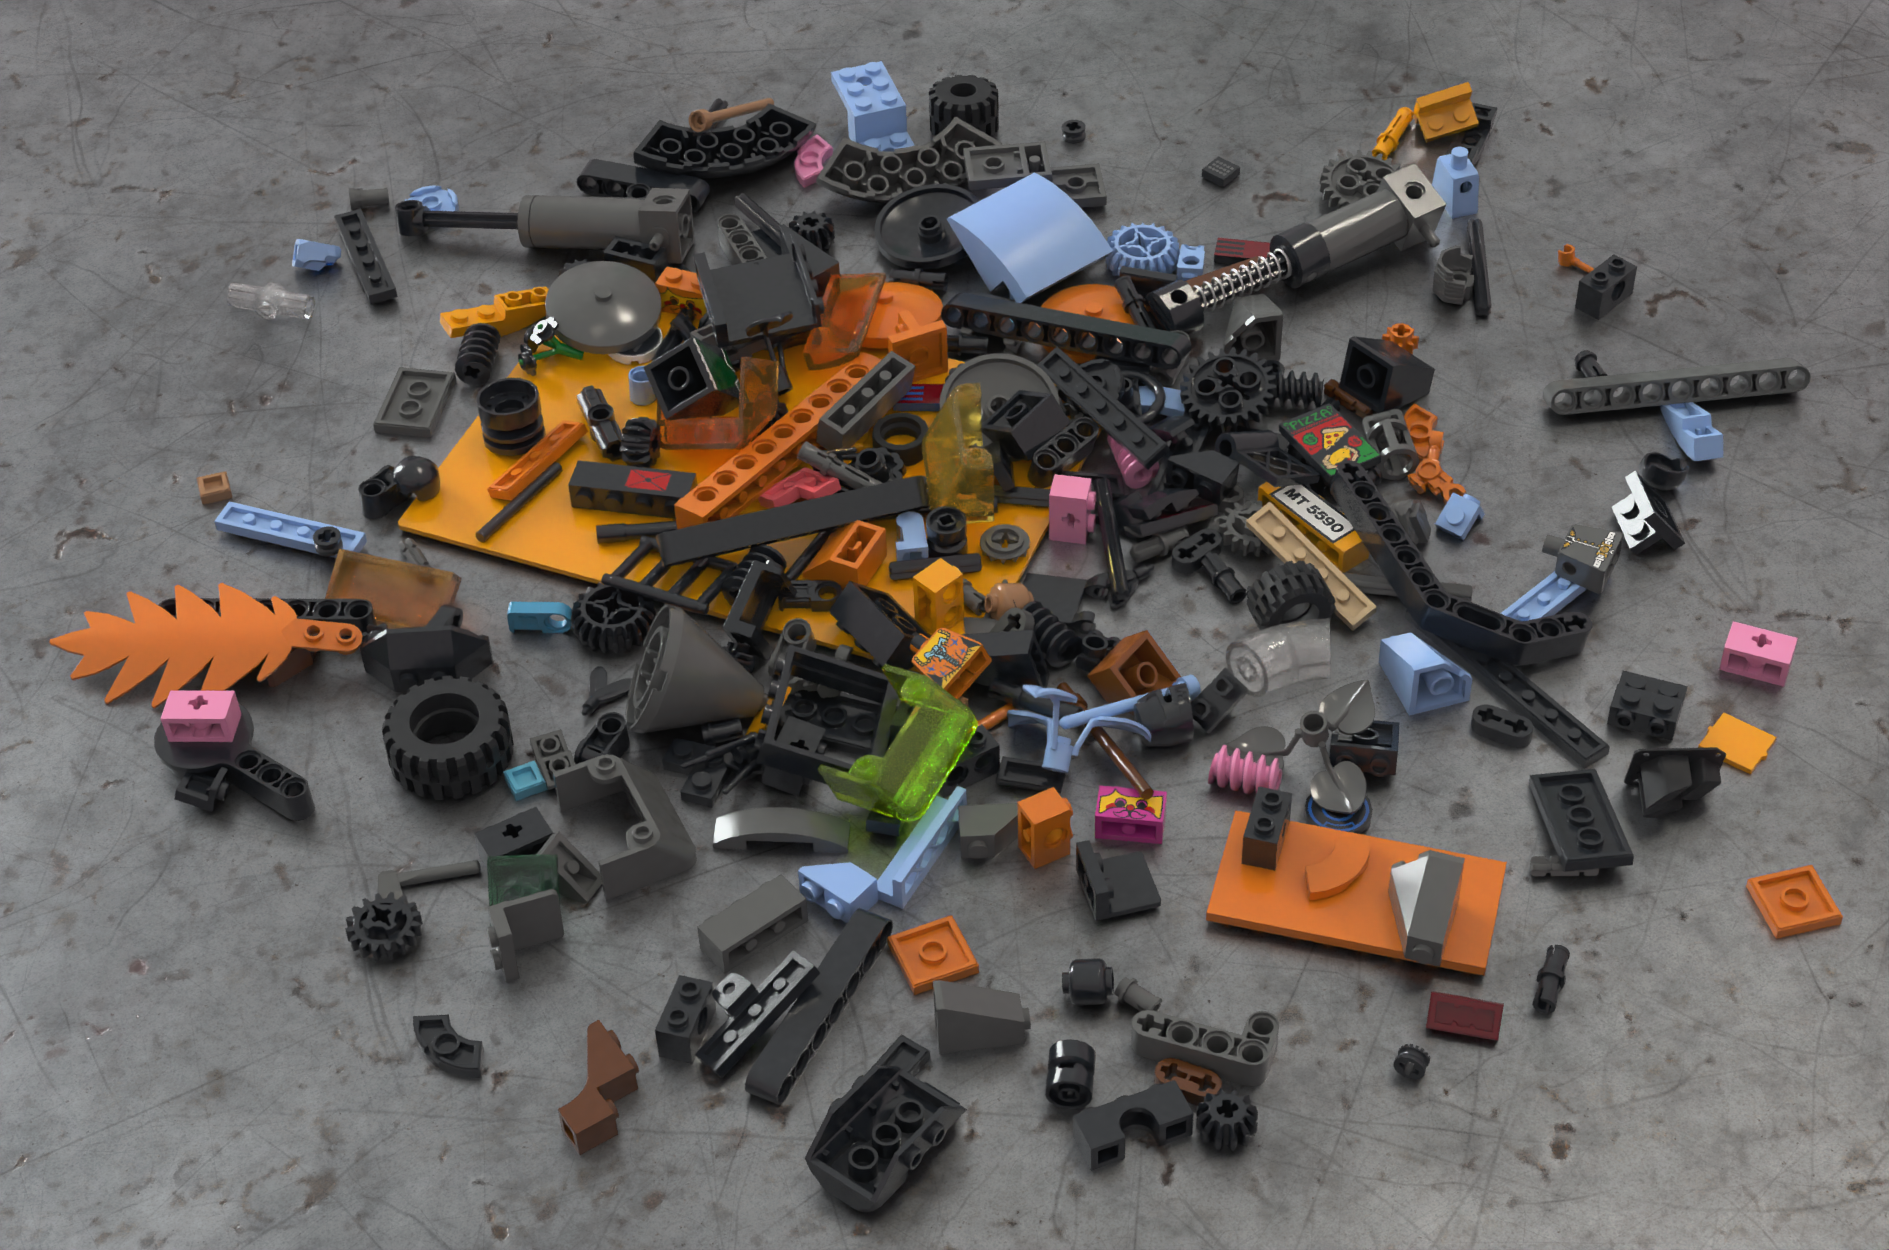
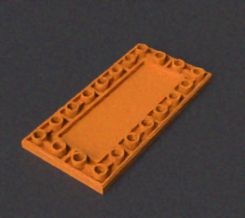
M1235 810L1206 912L1207 921L1417 962L1404 957L1388 894L1390 872L1393 864L1404 861L1407 864L1417 860L1419 854L1432 850L1465 858L1459 902L1440 967L1485 976L1507 862L1370 836L1369 860L1363 874L1350 883L1343 892L1328 898L1309 900L1305 866L1317 864L1329 857L1335 848V838L1367 835L1290 821L1277 867L1274 871L1241 864L1243 836L1250 813Z

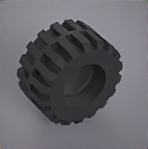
M1289 561L1284 565L1280 566L1278 564L1274 566V569L1269 572H1264L1262 577L1256 579L1253 583L1254 588L1249 590L1247 606L1262 635L1268 642L1271 641L1275 645L1282 643L1283 646H1290L1292 643L1299 644L1305 639L1313 638L1314 634L1321 632L1325 628V624L1331 621L1333 618L1331 614L1336 609L1334 605L1336 601L1319 570L1313 564H1306L1305 561H1297L1296 563Z

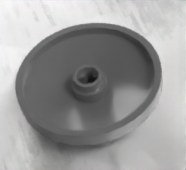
M596 261L575 266L561 274L552 283L546 295V318L554 317L559 323V327L555 330V335L570 347L587 353L614 354L633 349L649 339L657 329L661 319V297L654 282L640 270L618 262Z
M1004 353L978 356L960 365L945 382L940 396V421L945 434L960 451L969 455L993 443L978 427L1017 391L1025 390L1053 394L1059 404L1056 387L1045 371L1025 358ZM1009 456L1011 462H1016V461H1020V460H1021V459H1015V458H1012L1011 456Z

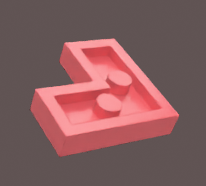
M804 467L773 485L758 500L760 506L771 509L791 504L799 498L811 500L833 495L842 488L838 478L829 475L824 476L818 471Z

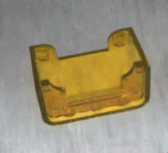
M965 383L956 386L922 439L930 511L943 506L956 507L965 513L967 524L994 521V470L992 457L987 450L977 448L978 446H983L981 430L982 392L980 383Z

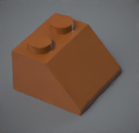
M1148 630L1124 637L1087 675L1108 703L1168 688L1181 677Z

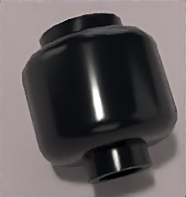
M1100 958L1073 960L1069 966V972H1062L1063 994H1070L1071 1001L1077 1006L1105 1004L1108 996L1114 995L1113 968L1107 967L1105 961Z

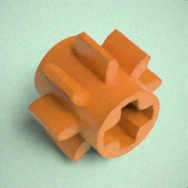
M1397 323L1392 327H1387V334H1382V340L1392 341L1413 354V350L1418 349L1419 336H1414L1415 329L1409 325Z

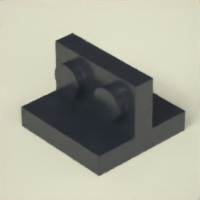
M1636 471L1626 476L1625 479L1632 494L1613 505L1612 509L1630 550L1637 555L1662 538L1674 550L1684 545L1685 541L1667 502Z

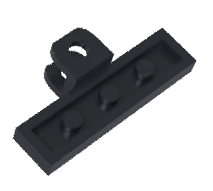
M793 950L757 989L740 974H728L712 991V996L725 1009L729 1019L695 1053V1056L706 1067L723 1078L821 974L814 964ZM735 986V990L732 993L725 994L729 987Z

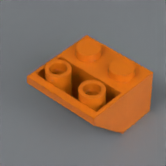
M856 520L831 533L803 572V578L835 581L841 586L842 590H844L849 581L866 586L887 556L886 528Z

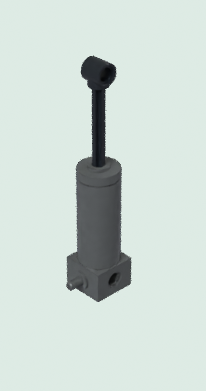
M652 188L646 198L525 195L520 202L518 213L430 211L427 206H423L422 202L418 200H406L395 205L399 234L408 237L423 234L429 227L518 230L520 242L525 248L605 250L615 236L649 244V248L653 251L659 250L660 247L666 248L668 263H682L695 241L690 189Z

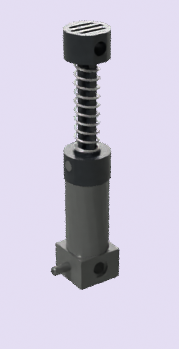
M1413 163L1384 176L1377 192L1310 222L1299 224L1273 236L1270 240V252H1268L1267 258L1259 256L1256 263L1250 260L1247 267L1240 265L1238 271L1231 269L1229 275L1222 273L1220 279L1213 277L1211 283L1203 281L1202 287L1194 285L1192 289L1183 280L1174 281L1149 292L1145 297V308L1156 329L1165 331L1179 330L1190 335L1201 330L1204 326V314L1206 311L1213 312L1215 307L1222 308L1225 303L1231 304L1236 296H1248L1252 291L1256 292L1261 287L1265 288L1271 283H1277L1280 278L1286 285L1298 288L1325 276L1334 269L1392 243H1395L1400 251L1425 240L1431 247L1438 246L1440 239L1434 232L1446 207V203L1418 166Z

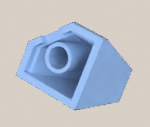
M1410 632L1381 639L1378 662L1409 716L1470 700L1471 675Z

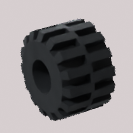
M955 75V77H945L942 81L935 82L933 88L929 90V117L932 135L935 137L951 123L954 117H957L985 134L994 137L995 132H998L999 100L996 85L993 82H988V79L984 77L978 78L976 75Z

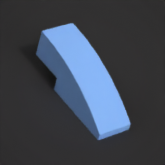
M1693 402L1660 405L1661 412L1673 437L1686 455L1694 462L1723 458V434L1712 427L1710 413Z

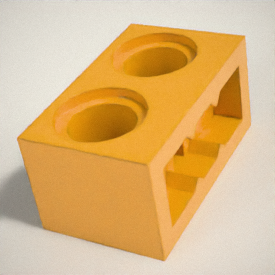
M940 558L913 577L915 620L927 632L933 635L937 629L942 627L949 630L964 619L963 573L956 566H951Z

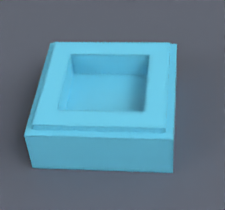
M535 760L503 771L505 781L516 801L547 790L546 781Z

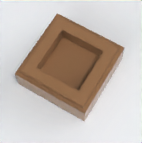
M226 471L197 478L203 505L233 498Z

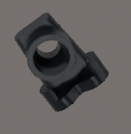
M1091 630L1082 640L1081 652L1075 660L1076 667L1090 673L1121 640L1117 637L1107 638L1101 631Z

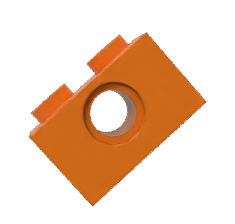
M1052 787L1017 802L1018 847L1033 868L1037 869L1069 855L1070 839L1073 838L1070 827V817L1073 816V810L1068 799L1062 798L1056 789Z

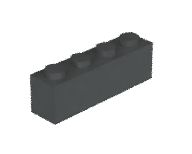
M893 351L889 352L819 419L816 443L827 450L852 447L911 390L915 365Z

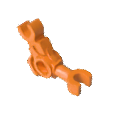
M1432 430L1427 458L1419 463L1416 473L1408 475V481L1418 494L1424 493L1426 487L1435 496L1440 494L1446 505L1452 493L1463 497L1466 494V490L1462 485L1454 484L1453 478L1442 470L1438 460L1440 453L1443 451L1444 432Z

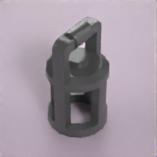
M1393 409L1364 417L1362 427L1367 441L1381 454V463L1376 466L1380 469L1382 477L1388 480H1400L1412 474L1419 465V457L1402 411ZM1399 453L1408 454L1411 458L1409 464L1402 468L1399 460ZM1388 458L1393 471L1384 468V463Z

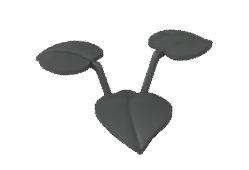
M1369 680L1356 681L1328 694L1320 703L1319 711H1309L1301 717L1300 728L1295 729V735L1286 749L1285 738L1281 732L1269 726L1253 728L1237 739L1226 743L1229 756L1233 754L1236 748H1239L1240 759H1244L1248 752L1251 751L1253 752V762L1257 763L1263 754L1266 755L1267 766L1271 765L1274 758H1278L1279 769L1283 770V756H1288L1299 739L1302 738L1306 745L1319 747L1327 769L1318 772L1311 780L1310 792L1314 802L1327 811L1343 814L1356 813L1362 807L1366 797L1364 774L1357 765L1350 761H1343L1332 767L1325 743L1329 737L1328 729L1335 731L1338 728L1343 734L1356 735L1364 732L1372 725L1375 718V705Z

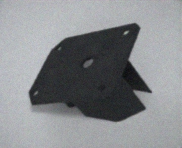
M1717 747L1639 749L1634 751L1624 783L1627 785H1639L1643 817L1659 818L1683 808L1681 795L1682 799L1699 800L1721 784L1720 769L1726 753Z

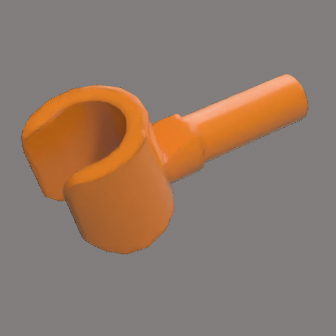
M1566 244L1564 245V252L1558 250V262L1561 266L1569 267L1573 265L1588 274L1594 270V268L1575 257L1574 246Z

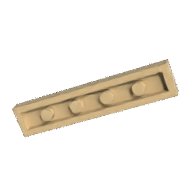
M1271 502L1267 503L1246 520V526L1284 564L1289 561H1293V563L1305 561L1306 564L1311 563L1319 570L1336 602L1334 605L1336 609L1334 613L1352 631L1376 613L1377 606Z

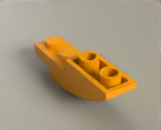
M534 287L528 290L494 295L493 305H481L474 308L455 309L450 312L440 313V324L450 338L464 336L466 329L477 323H485L495 327L502 337L519 331L546 316L545 301L549 289L547 287Z

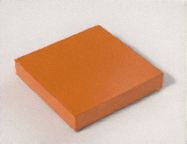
M1813 865L1747 880L1746 888L1776 939L1840 925L1843 915Z
M952 915L887 937L888 946L914 995L933 989V981L954 982L979 973V964Z

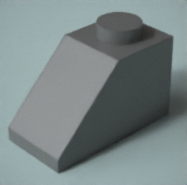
M1018 803L958 806L961 859L996 857L1018 838Z

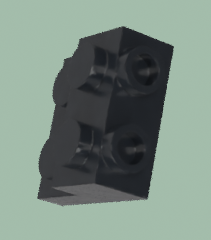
M1623 670L1611 702L1607 724L1673 740L1688 686Z
M1374 720L1367 730L1356 735L1343 734L1336 728L1331 734L1329 759L1332 767H1335L1340 762L1350 761L1357 765L1362 772H1368L1373 776L1396 775L1400 723Z

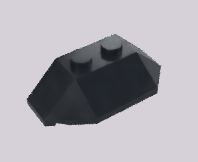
M452 625L386 629L368 642L365 641L360 645L365 671L394 692H407L414 685L418 687L423 685L425 680L432 678L434 681L442 680L443 676H452L453 679H460V676L472 679L493 664L488 636L482 634L478 636L469 630Z

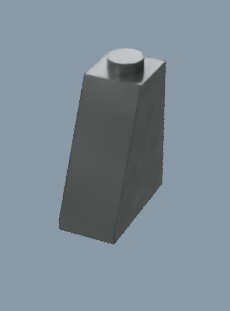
M942 980L933 981L935 1029L939 1054L1025 1044V1029H1031L1029 1008H1022L1020 994Z

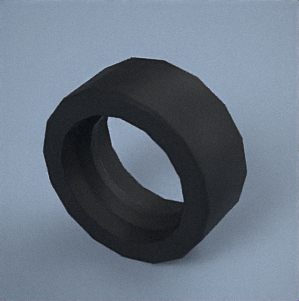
M910 413L889 414L879 419L873 427V448L884 447L890 453H898L905 467L917 464L929 453V428L926 422L917 415ZM896 435H909L916 438L915 441L904 445H895L885 441Z

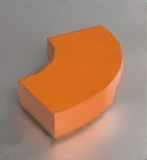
M1414 403L1405 413L1404 419L1420 463L1423 459L1427 458L1431 431L1436 427L1438 417Z
M1370 836L1335 838V848L1329 857L1317 864L1305 866L1309 900L1328 898L1343 892L1350 883L1363 874L1369 860Z

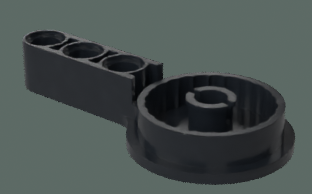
M239 704L242 714L233 742H168L162 722L158 726L154 735L155 751L160 761L169 767L177 777L182 779L185 773H203L216 778L221 767L228 769L227 775H229L231 784L285 817L294 821H301L314 813L315 804L308 781L252 747L253 721L250 713L241 704Z

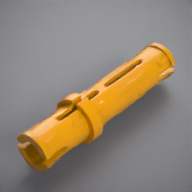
M1402 107L1397 111L1396 116L1386 131L1377 138V145L1371 151L1373 157L1381 153L1382 160L1385 161L1389 154L1397 149L1398 140L1414 118L1412 117L1414 113L1410 108Z

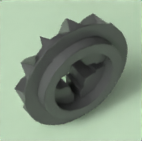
M1002 524L986 530L981 536L980 546L982 554L989 556L991 562L999 559L1003 564L1006 560L1016 563L1018 557H1026L1027 549L1030 548V539L1028 534L1020 527ZM1004 540H1007V543H1009L1007 548H1001Z

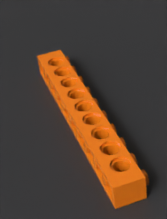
M862 352L781 419L757 436L750 444L720 466L714 473L700 482L693 490L674 504L677 529L739 515L763 493L803 462L797 459V455L806 441L816 448H820L821 445L816 443L819 419L882 359Z

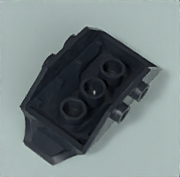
M875 1065L865 1076H859L853 1083L852 1088L842 1098H837L832 1102L805 1156V1160L812 1174L826 1191L858 1211H875L906 1181L908 1170H913L919 1165L923 1154L932 1145L937 1146L943 1140L946 1131L967 1109L953 1098L927 1082H922L898 1066Z

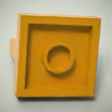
M1469 82L1416 99L1413 117L1415 123L1420 124L1426 143L1478 126L1479 123L1470 99L1472 89Z

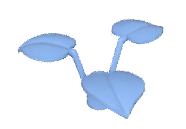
M1023 685L1022 688L1023 691L1034 696V698L1050 699L1053 703V718L1023 710L1007 711L1008 727L1021 724H1043L1047 727V745L1042 768L1055 772L1068 773L1071 756H1078L1080 747L1093 727L1103 726L1138 733L1149 742H1151L1152 738L1149 730L1138 722L1120 717L1098 716V718L1090 719L1073 747L1070 745V738L1058 736V726H1060L1059 708L1060 701L1076 703L1078 698L1071 693L1055 688H1043L1036 685Z

